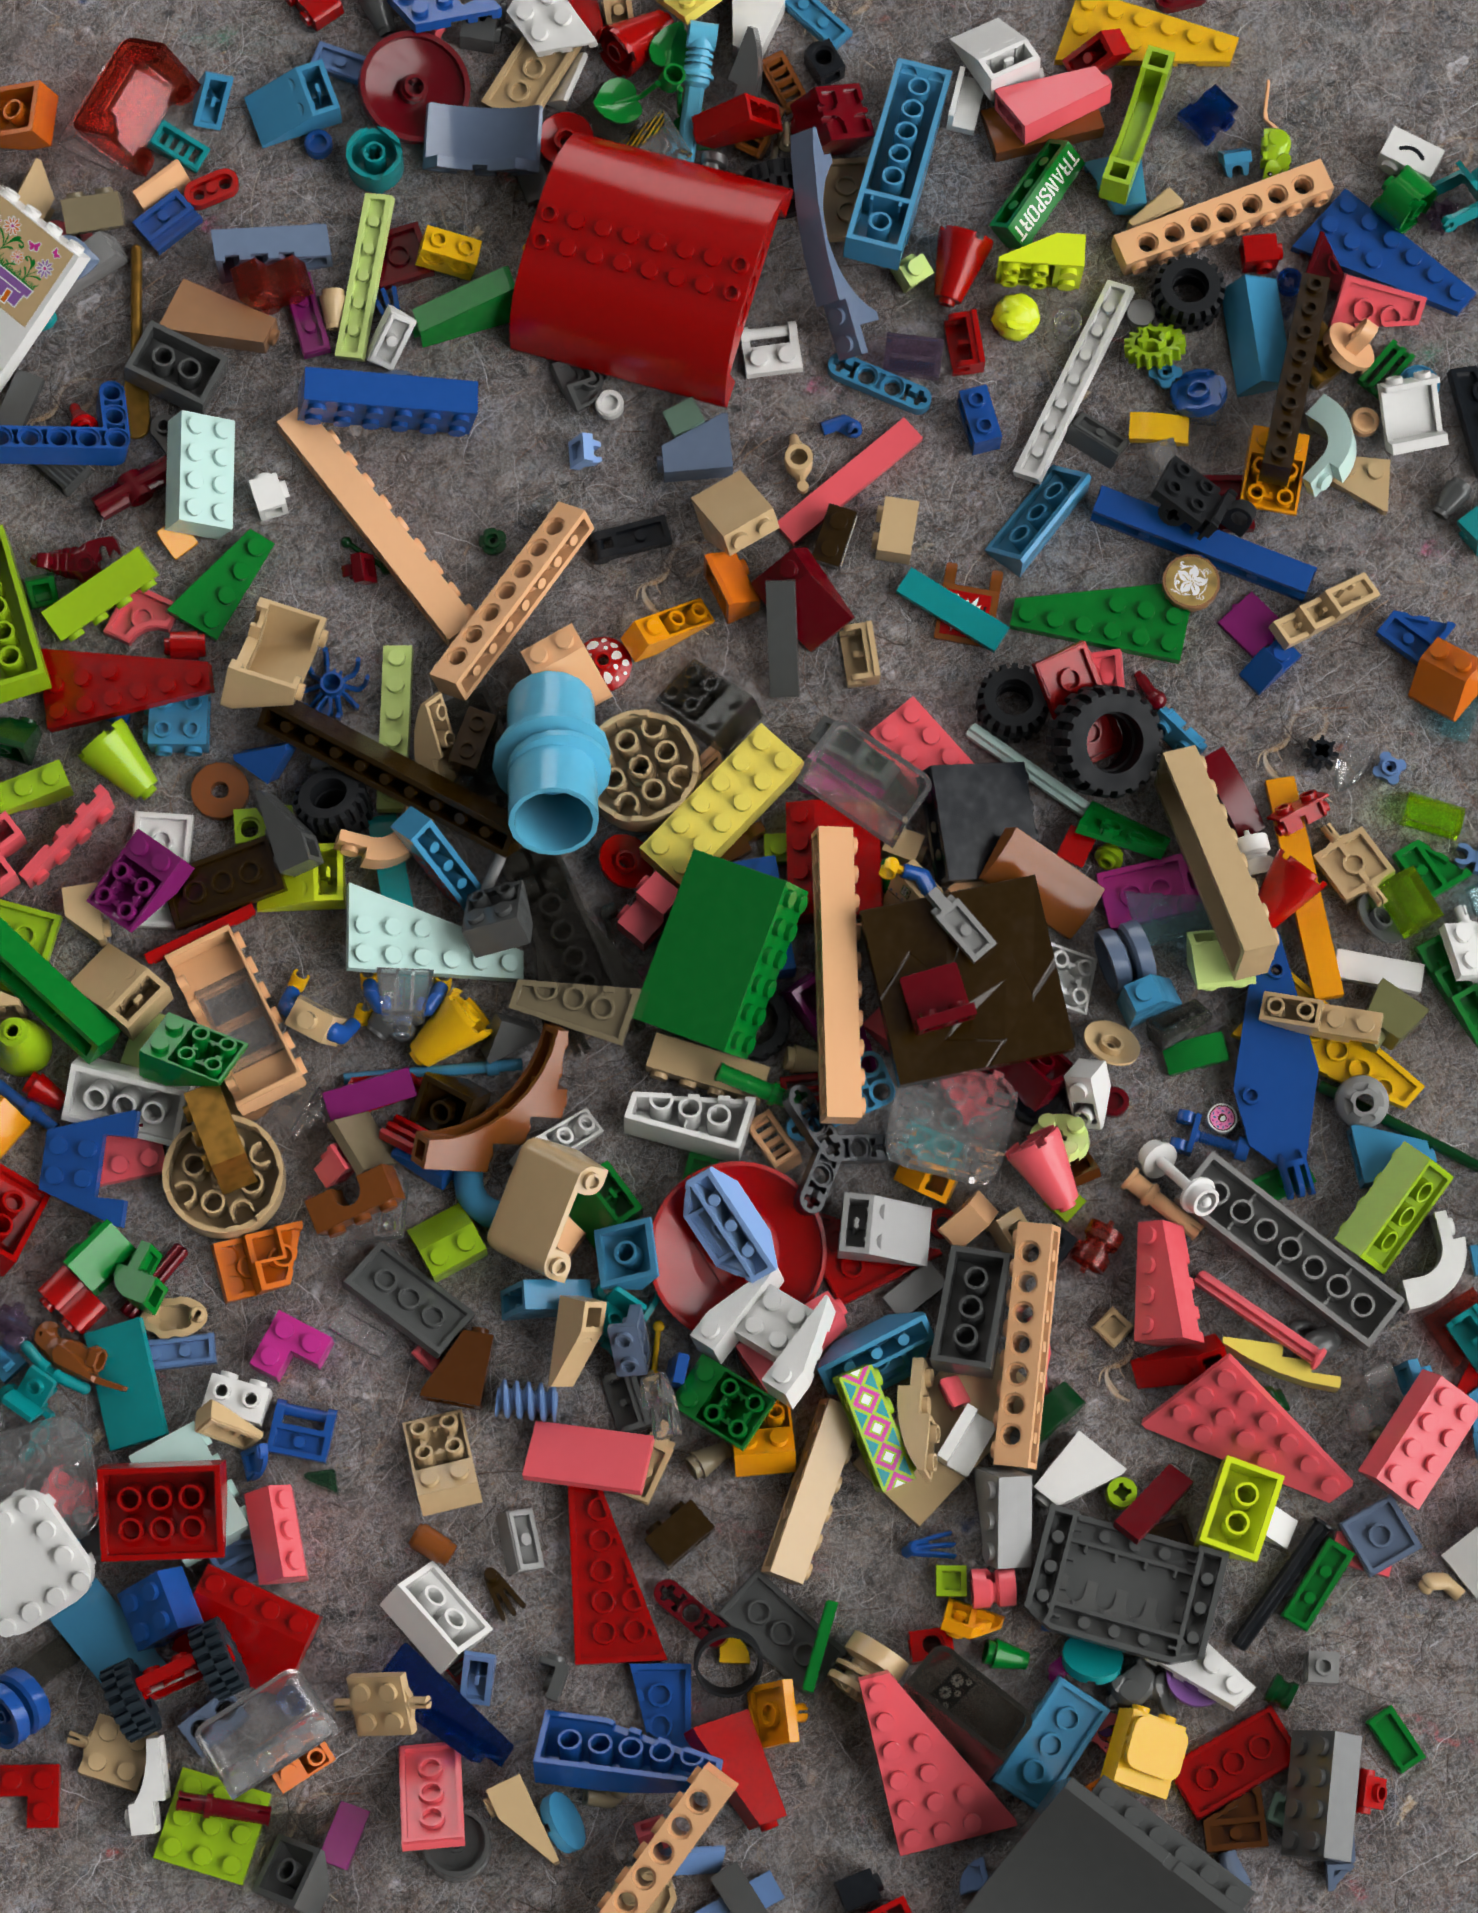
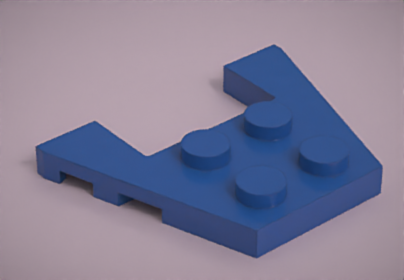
M387 0L388 4L415 33L451 27V22L465 20L468 24L478 22V17L491 15L492 19L502 17V8L495 0H473L466 4H462L459 0Z
M131 1110L47 1129L38 1189L104 1221L108 1219L116 1227L125 1228L128 1201L101 1198L98 1195L107 1136L137 1139L141 1112Z

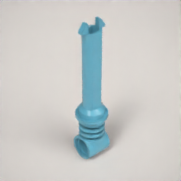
M690 20L686 40V48L689 51L685 53L688 58H685L684 61L688 65H684L683 68L686 74L683 81L685 91L675 158L694 163L697 143L692 132L693 123L691 117L701 113L704 90L709 87L710 82L714 81V76L711 74L712 70L708 67H712L713 64L709 61L713 60L714 57L710 53H714L716 48L719 24Z

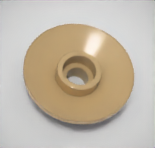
M1107 1020L1094 1021L1086 1027L1083 1033V1041L1089 1052L1099 1060H1106L1107 1064L1115 1066L1130 1065L1136 1061L1140 1054V1045L1135 1035L1118 1023Z

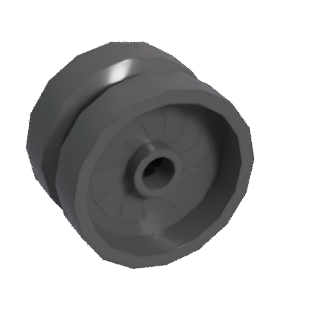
M465 1808V1846H461L459 1849L448 1847L422 1850L429 1868L439 1878L451 1883L467 1882L476 1878L487 1867L492 1855V1841L485 1822L475 1812Z

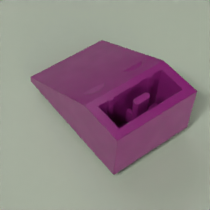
M137 829L86 901L132 933L178 893L195 868L149 835Z

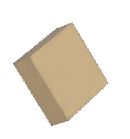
M1112 1306L1091 1330L1114 1350L1134 1329V1326Z

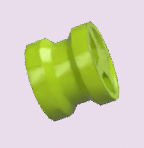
M1127 1477L1115 1478L1105 1490L1106 1502L1116 1510L1127 1509L1137 1498V1487Z

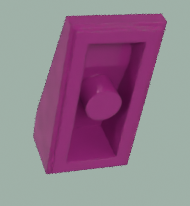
M344 1801L340 1802L322 1846V1850L325 1851L327 1864L346 1871L349 1870L370 1811Z

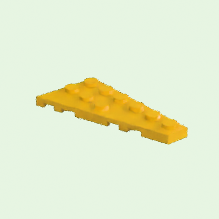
M1075 0L1054 60V65H1064L1062 60L1100 31L1120 28L1132 53L1115 66H1141L1148 45L1175 52L1173 66H1178V64H1195L1196 66L1230 67L1239 37L1121 0Z

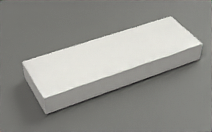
M1337 948L1335 955L1341 981L1377 987L1382 978H1384L1403 992L1417 995L1421 993L1425 964Z

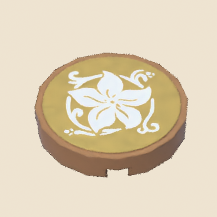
M1186 554L1176 557L1168 564L1163 574L1162 590L1165 598L1174 607L1179 609L1182 608L1191 612L1205 609L1215 600L1220 589V577L1216 567L1208 559L1199 555Z

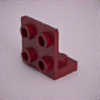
M956 962L899 979L916 1036L973 1020L978 1014L974 1002L969 1003Z

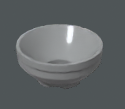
M1356 1075L1348 1078L1338 1087L1334 1099L1335 1110L1341 1121L1346 1125L1357 1124L1371 1128L1379 1124L1386 1116L1389 1108V1096L1383 1084L1377 1079L1366 1075ZM1361 1094H1368L1373 1100L1372 1108L1366 1112L1360 1111L1356 1106V1099Z

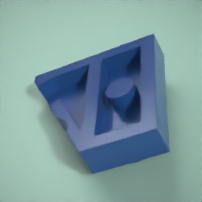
M1394 610L1378 629L1375 636L1417 666L1420 657L1435 639L1439 637L1445 640L1456 624L1447 621V623L1432 621L1430 617L1411 616L1406 612Z

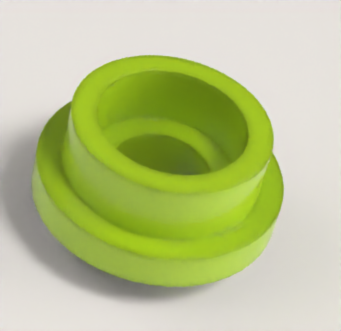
M1105 843L1097 848L1094 854L1096 861L1103 869L1113 870L1120 868L1123 864V852L1118 846Z

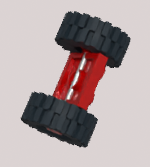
M219 1617L189 1629L187 1635L193 1652L176 1654L170 1659V1663L161 1667L160 1665H154L142 1672L139 1671L138 1665L134 1663L132 1658H127L100 1671L99 1679L102 1682L100 1684L105 1693V1700L108 1701V1707L114 1715L116 1724H119L122 1734H125L126 1739L130 1740L131 1743L162 1728L161 1716L158 1713L159 1709L155 1701L188 1685L204 1679L211 1693L213 1692L214 1697L218 1701H222L249 1688V1677L246 1673V1667L242 1662V1656L237 1650V1645L233 1641L231 1633Z

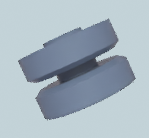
M1133 919L1121 923L1117 933L1111 928L1095 932L1094 947L1098 963L1113 993H1121L1123 986L1133 982V980L1136 981L1149 974L1157 975L1150 943L1137 920Z

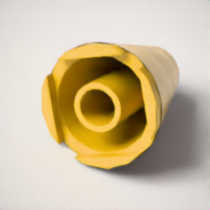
M453 988L448 992L437 1010L431 1015L411 1042L410 1048L412 1051L409 1054L417 1065L422 1066L424 1064L430 1067L487 1038L493 1032L492 1029L486 1028L490 1022L475 1001L470 997L464 1000L460 996L463 992L462 990Z

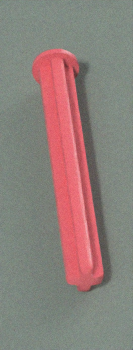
M1203 1270L1196 1275L1194 1285L1311 1364L1310 1368L1312 1370H1315L1320 1365L1327 1353L1325 1348L1319 1349L1208 1272Z

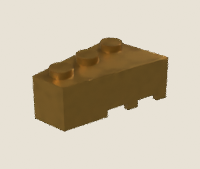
M202 1086L184 1093L187 1105L183 1106L182 1109L188 1124L195 1123L196 1129L191 1132L197 1147L203 1146L206 1152L200 1155L207 1172L213 1170L223 1195L256 1183L257 1179L220 1086Z

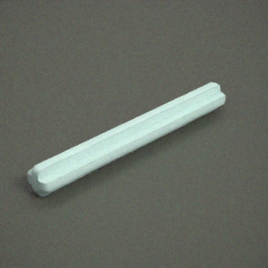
M977 723L970 726L966 732V737L1002 763L1024 762L1026 772L1029 775V782L1079 817H1083L1090 802Z

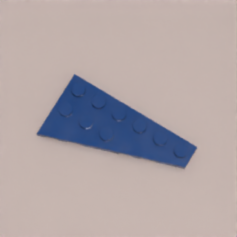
M1346 188L1294 243L1290 250L1299 255L1303 253L1311 256L1319 232L1322 231L1325 233L1343 272L1427 297L1426 305L1456 317L1472 301L1477 293L1408 237L1390 226Z

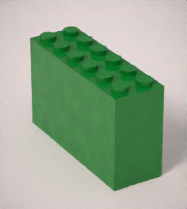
M693 849L632 1018L747 1060L748 1055L755 1048V1036L758 1028L765 1021L766 1006L769 998L776 991V979L779 971L786 964V952L790 942L796 937L797 923L800 914L807 907L809 892L788 881Z

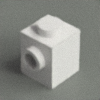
M268 472L256 475L254 479L249 480L250 489L261 522L289 513L285 498L290 497L285 480L279 482L276 472L272 474Z

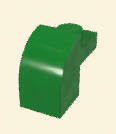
M141 1240L138 1248L132 1253L128 1266L117 1263L114 1272V1282L119 1293L135 1308L155 1316L169 1290L157 1277L153 1276L163 1255L151 1243Z

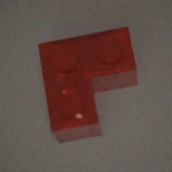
M294 255L269 266L253 258L230 269L239 300L267 315L276 314L280 311V308L289 304H298L304 301L305 297L314 294L305 263Z

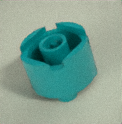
M379 126L370 129L367 127L361 128L347 142L346 161L349 176L359 188L368 192L382 194L400 181L405 167L400 140L391 130Z

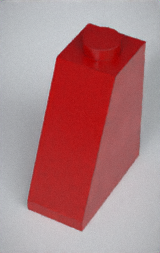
M743 93L691 117L693 123L692 132L696 143L712 149L783 131L779 105L747 93Z

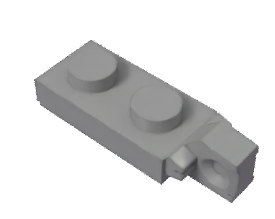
M937 886L927 893L925 897L934 907L931 911V914L935 917L934 919L973 964L997 944L959 898L956 899L952 894L946 898Z

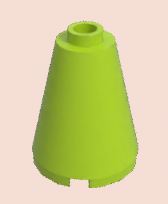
M120 718L111 725L113 727L111 731H103L81 751L78 758L133 799L137 800L141 797L145 801L157 790L154 785L158 780L123 718Z
M19 1017L5 1019L0 1024V1067L6 1073L15 1077H29L34 1071L38 1072L47 1066L53 1051V1042L48 1030L41 1023L33 1019Z

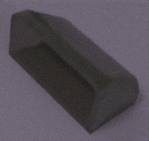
M940 1645L934 1647L903 1686V1689L908 1692L915 1703L939 1728L941 1733L951 1742L965 1761L970 1764L985 1784L1003 1765L1032 1726L1031 1714L1024 1706L947 1646Z

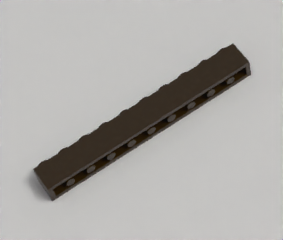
M298 700L295 701L294 705L262 708L257 724L258 728L408 807H414L434 821L505 858L522 848V845L513 838L510 831L508 810Z

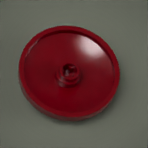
M407 30L388 35L369 51L359 71L358 93L367 117L376 128L379 126L391 130L400 142L424 144L426 105L428 103L435 102L468 107L470 101V80L464 62L448 43L430 33H415L413 30Z

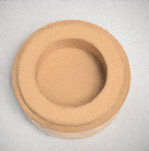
M1368 407L1358 408L1350 419L1353 433L1363 438L1372 436L1380 422L1378 414Z

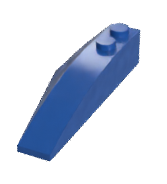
M545 1709L533 1759V1768L536 1783L623 1793H678L679 1791L686 1792L691 1784L687 1782V1779L697 1765L703 1769L710 1762L722 1771L723 1759L687 1746L680 1748L672 1745L668 1739L662 1737L655 1739L642 1734V1730L632 1726L628 1729L616 1725L615 1720L606 1717Z

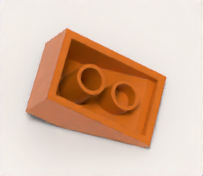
M40 80L0 87V148L33 150L51 147L59 96Z

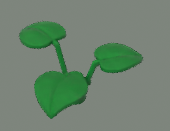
M682 21L675 22L662 29L650 43L649 57L651 62L655 66L665 67L654 84L636 95V88L633 83L624 78H612L602 85L593 101L594 108L602 117L617 124L631 123L642 114V106L638 100L643 99L658 87L666 93L676 92L677 114L680 117L673 121L671 131L674 140L677 142L682 112L683 88L680 85L685 80L686 74L683 68L684 65H688L684 62L685 58H688L685 53L689 51L686 48L687 32ZM700 144L696 146V151L714 150Z

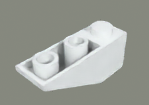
M585 1108L535 1138L545 1139L579 1151L601 1135L604 1130L590 1111ZM523 1145L520 1146V1148L510 1159L509 1163L512 1165V1167H514L520 1149Z

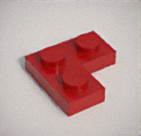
M0 1765V1797H27L26 1828H59L61 1765Z

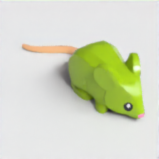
M1267 79L1263 105V120L1269 128L1264 129L1263 137L1261 138L1260 155H1262V159H1260L1259 169L1264 168L1262 180L1288 171L1292 160L1289 155L1291 149L1289 135L1268 119L1269 79Z

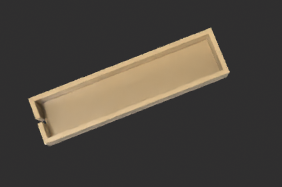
M1196 745L1163 752L1154 780V786L1234 981L1268 973L1272 960H1274L1277 946L1280 943L1277 930L1271 927L1268 908L1265 903H1261L1258 896V884L1255 878H1251L1248 872L1246 855L1241 853L1238 848L1236 831L1230 828L1228 824L1226 807L1224 804H1220L1218 800L1215 781L1213 779L1210 780L1208 776L1205 757L1199 754Z

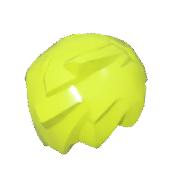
M1024 293L1009 294L997 302L991 321L1001 337L1018 342L1024 340L1035 331L1040 323V313L1038 305L1033 298Z

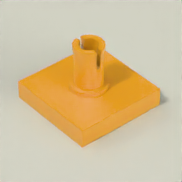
M782 1679L756 1685L747 1692L749 1712L763 1749L800 1742L797 1722H806L808 1713L798 1714V1712L808 1710V1707L805 1703L795 1704L793 1679Z

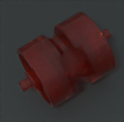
M1092 1218L1084 1230L1086 1240H1079L1069 1254L1075 1262L1081 1265L1079 1270L1081 1273L1089 1270L1095 1274L1103 1275L1110 1264L1108 1254H1115L1125 1240L1124 1236L1113 1228L1115 1222L1112 1220L1106 1224Z

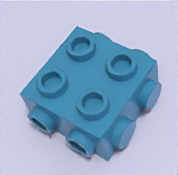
M210 694L144 710V714L149 715L148 725L143 726V742L148 744L151 752H155L158 756L184 753L192 757L201 756L202 753H209Z

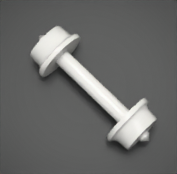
M1151 1140L1144 1144L1138 1154V1161L1142 1165L1143 1173L1149 1178H1159L1166 1174L1182 1188L1183 1191L1180 1196L1182 1209L1188 1213L1205 1216L1216 1208L1219 1202V1194L1215 1190L1214 1182L1208 1177H1198L1191 1181L1174 1166L1177 1159V1151L1173 1145L1161 1142L1160 1140Z

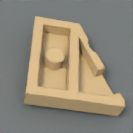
M1356 457L1354 466L1345 481L1342 483L1333 478L1330 486L1350 494L1353 499L1360 503L1364 501L1378 509L1377 513L1386 515L1388 512L1391 460Z

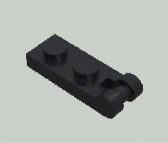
M665 514L596 531L587 538L589 546L593 547L594 553L592 558L596 565L672 545V538ZM611 540L613 547L605 549L604 542Z

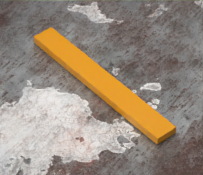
M1294 776L1265 780L1264 785L1271 814L1275 812L1277 806L1289 802L1293 803L1299 799ZM1302 816L1300 818L1304 827L1287 837L1284 835L1280 837L1276 833L1279 849L1282 848L1285 851L1282 855L1285 859H1288L1291 855L1317 875L1304 817ZM1273 821L1275 829V826H1277L1278 824L1276 821ZM1320 891L1298 909L1294 916L1313 998L1324 1001L1342 998L1344 990Z

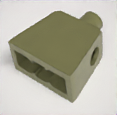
M1382 978L1365 1008L1368 1011L1383 1013L1384 1017L1379 1044L1361 1042L1362 1046L1373 1053L1377 1052L1381 1045L1388 1050H1393L1422 1022L1429 1009Z

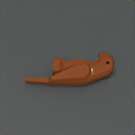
M45 1321L37 1327L33 1342L57 1369L59 1368L65 1373L98 1385L123 1392L127 1391V1386L106 1380L98 1375V1372L104 1369L108 1357L105 1349L98 1345L88 1347L70 1338H60L58 1329L61 1327L53 1321Z

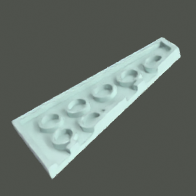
M349 882L347 885L346 971L517 982L518 979H524L523 950L512 948L475 958L462 934V926Z

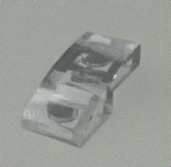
M659 1372L640 1378L642 1408L651 1409L652 1436H654V1439L665 1440L682 1435L677 1400L666 1373Z

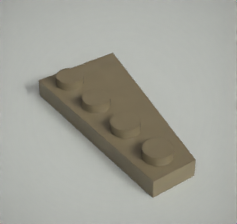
M518 979L508 1008L623 1046L642 989Z

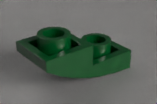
M1066 1381L1062 1382L1044 1397L1039 1444H1042L1062 1423L1066 1424L1086 1404Z

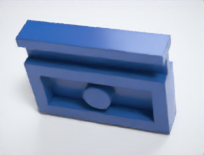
M176 188L132 221V224L145 241L154 248L156 253L161 255L203 223V218Z

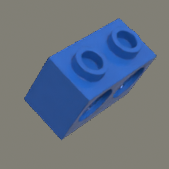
M987 385L959 391L957 407L972 456L1000 449L1002 433Z

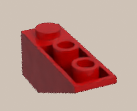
M1216 1333L1204 1336L1205 1343L1176 1345L1130 1360L1137 1389L1189 1384L1227 1355L1225 1346Z

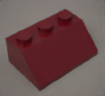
M1059 1054L988 1070L998 1078L1004 1087L1009 1088L1015 1093L1025 1106L1037 1111L1050 1103L1066 1086L1064 1075L1074 1064L1066 1056Z

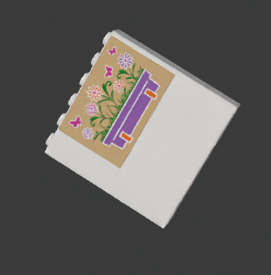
M1 185L0 392L91 259L83 252L85 248L73 239H66L62 235L63 230L52 222H45L40 217L42 213L29 204L24 205L19 200L20 195L9 187L4 188Z

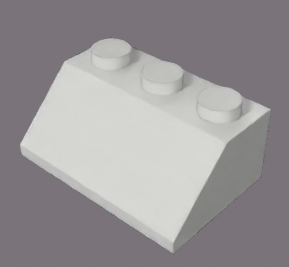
M433 1561L397 1584L379 1604L439 1674L458 1662L464 1656L465 1650L470 1651L493 1630Z

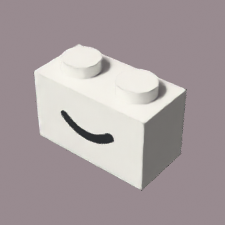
M1394 126L1375 165L1380 167L1383 172L1397 176L1406 165H1409L1430 182L1445 150Z

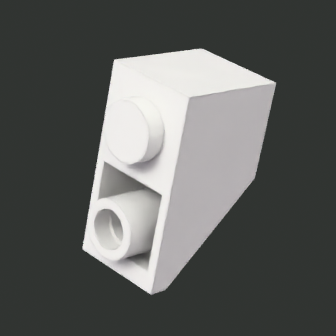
M1079 1058L1064 1075L1071 1113L1073 1116L1081 1117L1084 1120L1086 1129L1101 1130L1104 1127L1111 1088L1106 1060Z

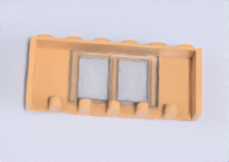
M228 924L164 957L176 977V982L188 1002V1007L197 1023L248 1043V1048L224 1079L235 1100L236 1107L244 1116L307 1086L308 1084L303 1075L308 1073L301 1057L295 1058L291 1051L296 1046L289 1032L282 1033L278 1025L283 1020L276 1006L270 1008L266 1000L271 995L264 981L258 983L254 976L259 971L252 957L246 958L242 951L247 946L240 932L233 933Z

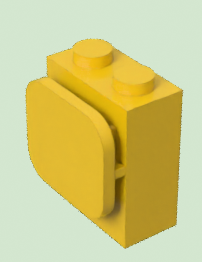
M1132 1704V1708H1119L1100 1779L1105 1775L1121 1788L1151 1799L1167 1800L1171 1782L1180 1774L1187 1750L1188 1736L1185 1732L1186 1727L1176 1724L1177 1719L1172 1716L1159 1714L1156 1717L1149 1714L1150 1709L1142 1705Z

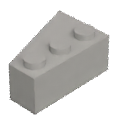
M991 1466L973 1468L983 1544L982 1555L985 1564L996 1569L1031 1567L1032 1475L1012 1467Z

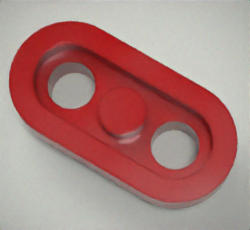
M218 169L189 182L184 189L185 199L194 207V210L209 208L237 194L239 190L238 177L230 169ZM227 183L230 186L227 189H222L221 185ZM196 195H204V198L201 200L195 199Z

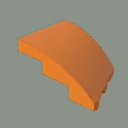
M302 1220L275 1226L273 1229L246 1234L240 1238L213 1243L210 1246L225 1304L268 1293L291 1284L294 1271L293 1265L298 1252L297 1246L300 1232L303 1228Z

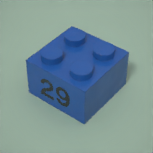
M182 1566L158 1570L116 1594L138 1652L165 1646L186 1634L189 1629L204 1623Z

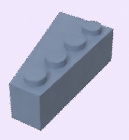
M310 223L292 226L211 229L215 262L221 284L333 267L326 224Z

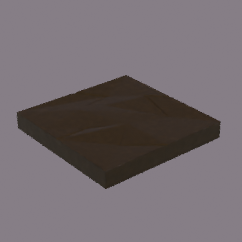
M1035 875L943 893L946 898L951 894L956 899L959 898L997 943L974 964L936 922L935 917L931 914L934 907L926 897L861 910L859 912V920L898 1089L1069 1053L1076 1049ZM956 962L969 1003L974 1002L978 1014L973 1020L916 1036L899 979Z

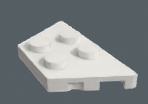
M513 0L506 11L537 57L552 55L555 52H571L575 47L589 45L590 48L598 46L597 40L568 0Z

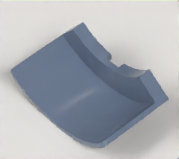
M435 102L428 103L426 105L422 170L457 174L459 170H475L476 176H497V172L511 173L513 176L539 173L543 106L479 108Z

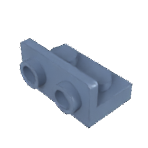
M642 1304L629 1305L627 1317H623L622 1323L609 1324L607 1328L616 1373L619 1377L647 1375L652 1355Z

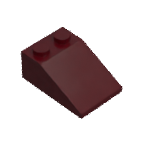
M807 547L792 548L753 580L751 585L766 605V580L796 579L798 640L810 652H813L855 617Z

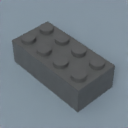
M951 1245L930 1357L933 1370L993 1379L1006 1307V1294L1011 1280L1009 1274V1265L1012 1259L1011 1253Z
M1292 1730L1281 1847L1282 1856L1312 1861L1351 1863L1363 1736L1339 1731Z

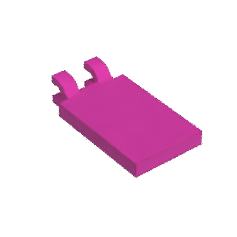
M1182 853L1164 857L1161 860L1155 859L1096 873L1097 883L1105 888L1101 899L1108 926L1114 931L1118 930L1121 923L1133 919L1137 920L1141 925L1196 912L1195 903H1202Z

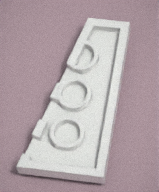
M1209 1643L1207 1644L1204 1658L1167 1665L1145 1658L1147 1662L1154 1666L1158 1664L1173 1673V1677L1182 1682L1185 1680L1194 1685L1200 1693L1233 1712L1256 1688Z

